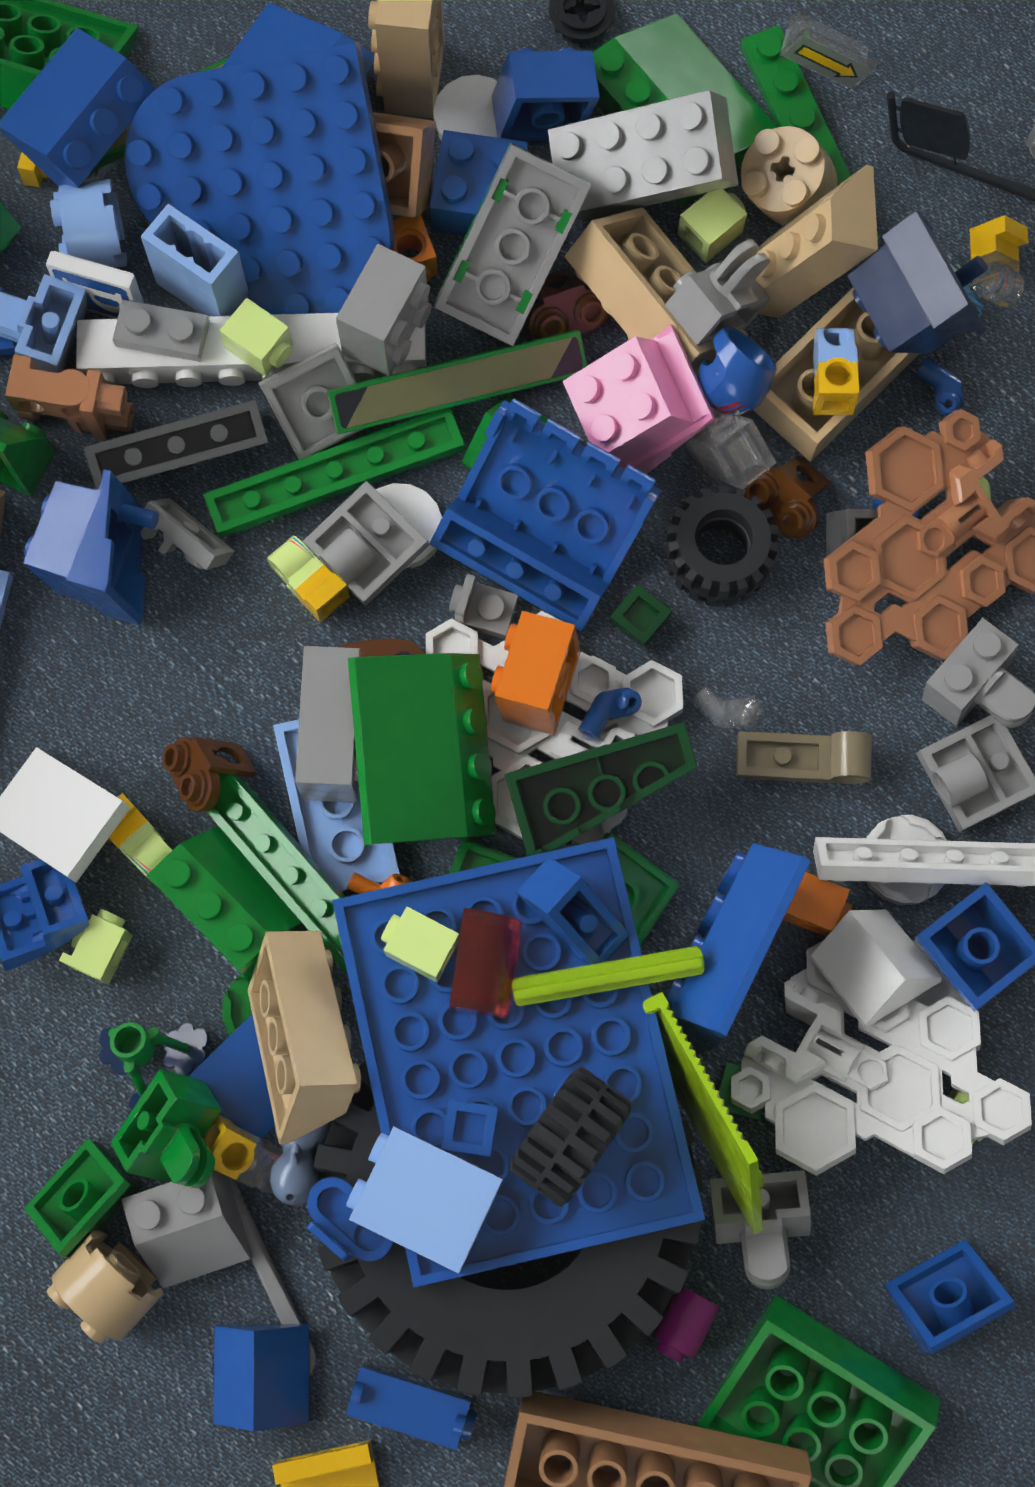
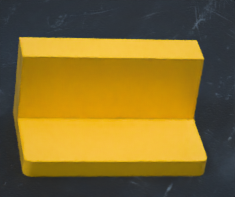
M371 1439L280 1459L272 1465L275 1484H280L281 1487H380Z

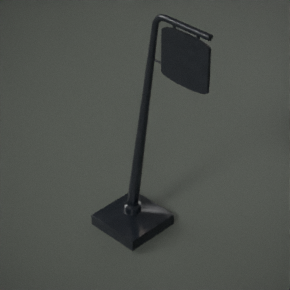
M892 91L887 93L891 140L899 150L1035 202V188L956 162V158L966 160L970 151V128L967 117L963 112L907 97L903 98L901 106H897L895 93ZM897 110L900 111L901 128L898 127ZM899 132L903 134L905 142L900 139ZM921 149L953 157L954 161Z

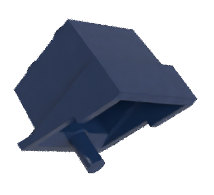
M917 210L884 234L882 237L886 244L848 275L854 287L853 297L862 310L868 312L875 325L873 331L877 341L889 352L930 354L964 331H977L979 335L986 331L978 317L980 311L968 297L964 287L988 270L987 264L980 256H976L954 272L931 232L933 230L931 224Z

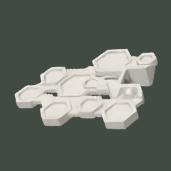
M543 611L537 613V615L559 620ZM452 618L426 633V654H480L481 666L492 672H495L498 665L502 667L505 665L509 652L504 649L505 640L492 646L480 640L477 631ZM581 652L566 702L587 712L599 693L618 688L635 690L642 699L641 708L637 713L628 717L609 720L597 740L581 733L578 728L582 721L563 711L555 735L504 722L499 707L495 704V693L491 692V683L483 680L489 757L493 759V767L500 771L491 776L493 803L496 810V827L523 840L504 774L543 763L529 756L530 753L536 750L554 759H558L668 727V721L683 713L682 675L653 660L626 675L616 670L615 666L593 655L590 657ZM627 808L573 839V844L581 845L601 840L606 832L610 833L611 829L622 823L628 815Z
M822 942L806 950L807 969L792 976L790 980L785 982L786 1013L811 1026L796 1053L764 1036H760L748 1043L741 1061V1071L731 1076L732 1104L751 1114L765 1107V1119L775 1124L776 1154L816 1176L856 1154L855 1136L864 1141L876 1137L925 1165L945 1174L972 1158V1141L988 1137L1001 1145H1005L1031 1130L1032 1126L1030 1093L1001 1078L994 1081L977 1072L976 1052L981 1047L979 1011L974 1012L971 1007L949 996L929 1007L912 999L866 1029L858 1020V1030L889 1045L888 1048L880 1052L846 1035L844 1032V1012L854 1018L856 1016L811 960L812 953ZM942 1073L951 1077V1087L969 1095V1102L961 1104L943 1095ZM823 1076L856 1093L857 1103L814 1080Z

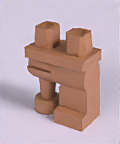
M14 354L5 397L13 410L18 411L20 419L36 421L41 414L66 419L68 425L75 432L82 434V431H90L94 439L107 441L109 430L130 433L135 408L133 403L127 402L128 392L124 386L107 384L101 371L88 369L87 376L75 369H67L59 373L38 370L32 357Z

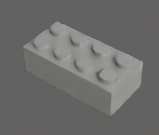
M711 90L548 129L553 165L571 172L591 184L588 194L575 218L577 221L738 185L727 99Z

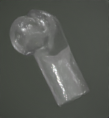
M706 685L693 698V701L722 728L747 727L753 724L761 713V704L755 697L745 696L741 699L723 700L709 685Z

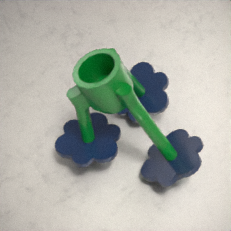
M122 1022L117 1028H107L101 1032L99 1043L103 1049L99 1053V1059L105 1065L111 1064L113 1072L117 1075L123 1076L128 1074L138 1092L129 1100V1107L132 1111L147 1089L139 1072L140 1067L146 1065L152 1059L156 1044L163 1045L167 1051L164 1056L166 1066L174 1068L177 1074L189 1076L195 1070L196 1065H200L207 1058V1052L204 1049L208 1046L210 1037L206 1030L201 1028L195 1029L194 1025L190 1023L181 1025L179 1031H171L164 1035L156 1027L145 1030L138 1023Z

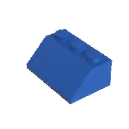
M78 28L73 31L0 120V131L58 187L60 185L79 187L132 122L143 101L157 88L125 56Z

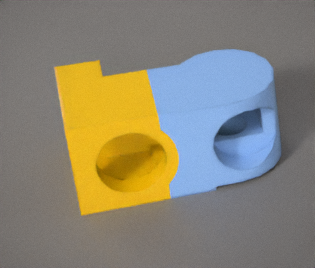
M816 328L813 349L815 391L813 415H853L860 394L853 328Z

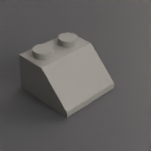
M213 1170L210 1179L204 1186L198 1189L169 1182L121 1199L134 1246L163 1288L253 1258L230 1179L220 1172Z

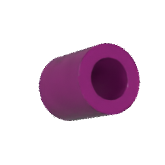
M682 1287L679 1293L672 1295L662 1315L664 1318L652 1335V1337L660 1341L656 1350L681 1364L686 1355L695 1359L720 1307Z

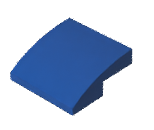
M41 859L21 865L23 877L0 884V959L5 972L55 950L80 934L90 925L75 882Z
M251 1014L188 1077L205 1081L221 1108L219 1115L231 1120L235 1126L249 1132L258 1145L275 1128V1121L253 1015Z

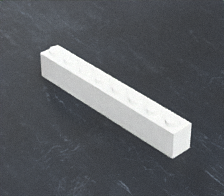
M338 313L273 315L289 327L293 345L291 355L285 364L280 368L274 367L267 377L225 349L219 330L231 316H208L210 324L201 362L115 347L112 339L117 319L77 320L76 369L85 376H87L88 369L101 371L107 384H133L139 388H154L158 386V383H176L183 387H196L201 385L202 382H220L227 386H238L244 384L245 381H263L334 343L338 344L342 352L336 323ZM426 323L422 328L416 327L409 339L412 341V345L407 358L402 365L396 363L390 375L427 366ZM343 354L357 382L387 376Z

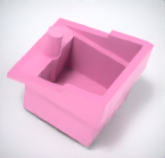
M669 325L651 340L637 336L633 337L563 381L588 441L621 459L619 466L624 469L630 464L645 474L649 473L672 456L671 452L716 420L673 325Z

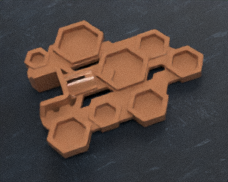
M963 409L954 410L939 422L940 434L931 431L923 436L905 426L894 429L865 452L869 495L883 503L877 507L878 517L823 559L826 590L840 596L838 613L825 623L829 654L852 665H861L883 648V641L893 633H897L909 639L912 648L937 660H945L968 635L967 618L981 607H988L1006 592L1005 588L1009 584L1027 593H1035V500L1029 497L1010 499L996 509L978 480L1004 460L1002 445L981 432L979 418ZM945 489L946 499L921 519L912 516ZM974 537L990 545L982 554L975 550L968 552L947 569L946 557L969 538ZM886 594L906 602L901 607L891 604L880 614L874 611L875 603Z

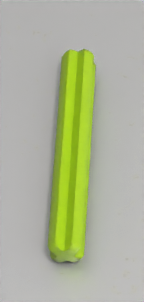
M693 946L516 977L512 980L513 997L517 1006H526L701 975L704 973V958L700 947Z

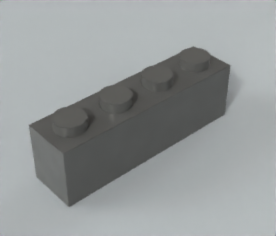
M252 400L83 448L96 490H98L103 477V469L111 471L121 483L266 444L268 440L256 400Z

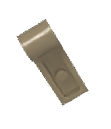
M738 731L735 779L862 784L871 781L872 735L869 733L842 731L833 733L831 736Z

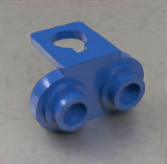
M335 1177L318 1181L311 1188L307 1198L308 1212L315 1222H311L306 1228L343 1261H349L352 1256L363 1261H375L384 1257L390 1251L394 1242L349 1220L353 1209L347 1207L346 1203L354 1187L345 1180Z

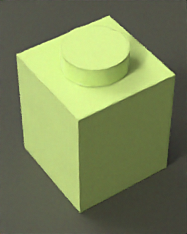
M724 189L708 192L680 215L677 234L707 263L743 233L747 217L745 206L735 194L727 193Z
M247 297L219 330L225 349L265 377L269 375L274 367H282L292 352L293 343L289 327Z
M406 907L401 917L396 914L391 917L381 936V940L387 943L384 948V953L387 957L438 983L460 942L459 933Z

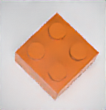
M522 611L518 625L511 623L504 644V649L509 651L504 667L498 665L495 669L491 682V692L495 693V704L498 705L504 722L555 735L581 654L576 627L571 623Z

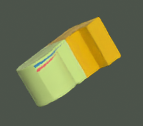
M294 535L267 557L270 566L287 584L286 587L320 623L350 598L347 584L335 572L332 573Z
M122 793L118 798L131 808L109 839L146 876L173 850Z

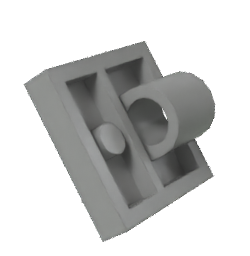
M367 481L303 540V543L332 573L335 572L347 584V588L365 606L429 546L428 540Z
M991 715L919 750L916 754L959 833L1035 795V777L1008 728Z

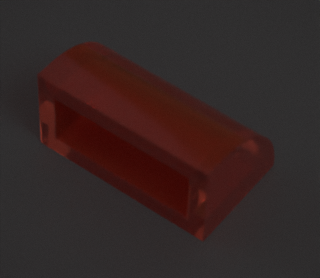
M464 908L449 1004L451 1011L509 1019L513 992L512 980L515 978L522 922L520 920L497 913Z

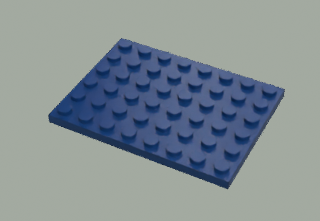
M614 837L332 900L380 1131L389 1136L394 1126L441 1149L449 1099L498 1107L491 1157L445 1151L503 1179L460 1273H457L405 1247L413 1288L705 1220L656 1013L647 1014L643 1009V1002L652 997L649 984L526 1006H517L513 997L512 980L516 977L590 965L547 926L516 892L548 857H551L579 875L630 933L605 962L642 955ZM406 907L459 933L460 942L438 983L392 960L384 953L387 943L381 940V936L394 914L401 917ZM583 1066L632 1101L631 1113L571 1201L558 1207L511 1173L510 1164L517 1149L560 1087L573 1071Z

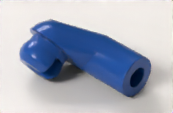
M927 357L916 376L934 388L937 410L942 415L948 416L954 410L962 409L964 396L960 378Z
M618 688L599 693L593 700L578 730L584 735L597 740L609 720L628 717L639 711L642 705L640 694L630 688Z

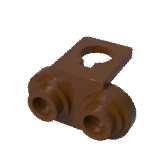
M567 268L547 276L538 294L542 301L534 305L527 317V328L535 340L573 330H579L583 334L601 327L607 321L610 314L603 309L600 300L588 286H584L571 268ZM565 281L563 283L564 286L555 289L554 286L547 287L552 283Z
M796 456L778 469L768 465L754 468L745 476L742 489L746 490L745 498L751 500L756 495L762 500L761 511L770 509L774 516L771 522L773 525H777L778 529L785 535L799 539L808 536L817 528L820 521V512L812 498L829 486L830 481L802 457ZM796 470L807 474L814 483L809 481L802 482L797 477L798 472Z
M180 737L173 744L166 746L162 755L164 769L170 772L178 787L181 799L185 800L188 807L193 811L208 812L216 805L220 794V778L218 773L253 777L256 772L244 749L238 743L199 737ZM217 752L228 753L232 755L239 762V764L230 763L223 757H218L215 755Z

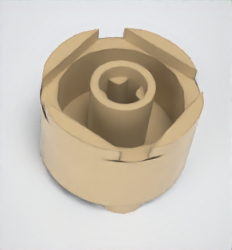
M784 126L760 131L747 150L741 166L743 191L769 219L782 225L788 224L837 187V174L831 158L810 133L797 127Z
M93 1230L52 1275L53 1284L47 1289V1293L58 1306L66 1310L71 1308L83 1320L80 1324L82 1330L95 1342L103 1343L107 1337L120 1341L128 1335L162 1297L163 1291L162 1288L152 1289L151 1285L156 1280V1277L131 1250L120 1242L114 1248H111L102 1242L108 1235L101 1231Z

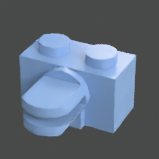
M44 274L35 297L28 296V299L25 300L0 291V337L17 342L15 354L32 357L38 370L54 373L64 371L77 338V320H84L88 310L86 288Z

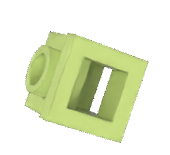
M100 909L97 916L92 914L89 920L90 925L73 938L71 946L75 950L72 956L63 952L59 961L109 985L133 935L122 928L125 923L124 919Z

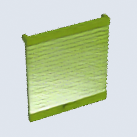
M663 992L658 993L643 1002V1009L647 1014L656 1013L674 1091L755 1235L763 1231L760 1188L764 1186V1178L759 1170L758 1159L748 1141L743 1140V1133L738 1131V1124H735L733 1116L729 1115L728 1107L724 1106V1099L719 1097V1091L715 1090L714 1083L710 1082V1075L706 1074L705 1066H701L700 1058L696 1057V1050H692L691 1042L687 1041V1035L683 1034L682 1027L678 1025V1019L674 1018V1013L670 1010L669 1003Z

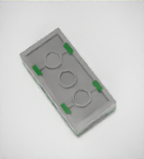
M510 142L435 299L434 308L513 346L588 194L591 184L587 180L567 172Z

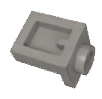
M467 574L463 586L455 585L449 610L455 611V621L479 633L505 640L518 603V595L476 583V576Z

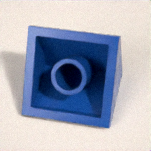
M966 1239L885 1284L892 1301L919 1350L930 1354L936 1353L1016 1308L1014 1300Z
M310 1324L215 1325L214 1424L253 1432L308 1424L310 1422Z

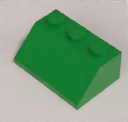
M219 826L180 843L146 875L249 982L251 981L266 932L303 931L306 928Z

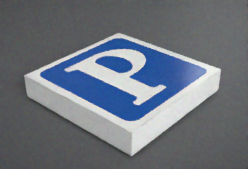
M50 252L46 262L50 276L86 288L87 311L118 319L122 299L144 303L133 273L61 252Z

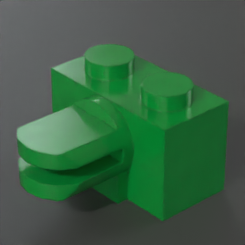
M159 1069L111 1141V1144L126 1173L198 1189L205 1185L214 1170L215 1158L203 1137L209 1128L213 1126L221 1112V1108L205 1081Z

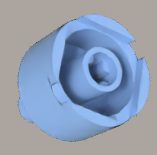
M112 179L83 182L79 187L60 185L58 192H53L54 199L50 200L53 223L55 227L62 226L64 234L62 235V243H59V252L113 268L127 266L126 252H121L119 240H124L125 237L116 192H111L114 184Z

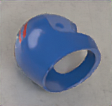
M725 326L715 334L713 339L717 352L714 362L710 360H703L701 362L698 381L711 408L725 415H742L754 410L763 402L770 391L777 368L772 358L753 339L734 327Z

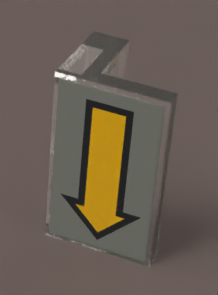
M797 12L790 18L780 53L781 56L849 89H853L873 73L878 65V62L867 57L869 46L800 12Z

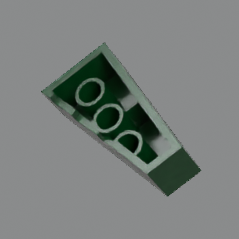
M682 722L504 774L527 856L556 850L698 766L686 724Z

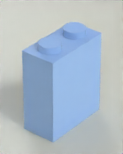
M170 204L165 206L141 235L156 283L200 314L232 316L246 297L250 299L247 295L249 291L239 251Z
M394 1126L389 1136L381 1132L368 1158L369 1161L376 1164L367 1182L360 1178L358 1179L346 1203L347 1207L353 1209L349 1220L454 1272L460 1273L503 1179Z

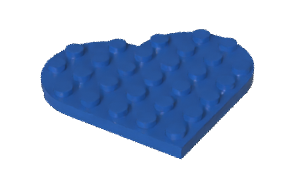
M360 42L179 76L167 81L154 90L137 110L127 134L125 169L131 193L140 211L151 224L165 206L170 204L239 251L249 291L247 295L254 303L271 315L339 313L376 245L380 244L394 251L393 219Z

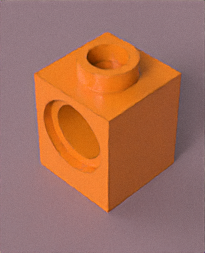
M421 214L416 218L404 216L393 220L394 251L399 254L408 249L419 251L420 253L416 257L410 259L426 266L428 282L431 277L438 275L437 259Z
M805 872L783 920L827 937L848 911L852 910L853 905L846 902L850 889L828 880H819L818 876Z

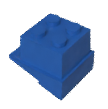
M103 469V477L98 490L55 481L51 494L47 495L42 503L41 519L35 534L26 543L23 564L55 593L92 605L104 616L140 626L144 614L147 578L144 573H140L143 547L141 530L143 527L155 529L159 521L158 512L144 509L116 476L106 469Z

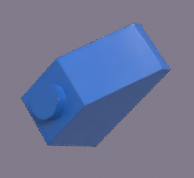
M548 857L516 891L547 926L590 964L605 962L630 934L579 875L551 857Z

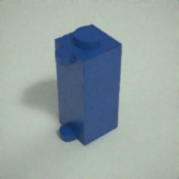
M363 1364L360 1367L346 1415L457 1450L460 1439L470 1441L478 1413L469 1410L472 1398Z

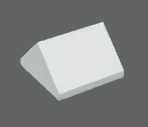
M886 909L849 910L811 955L812 962L865 1029L942 981L941 975Z

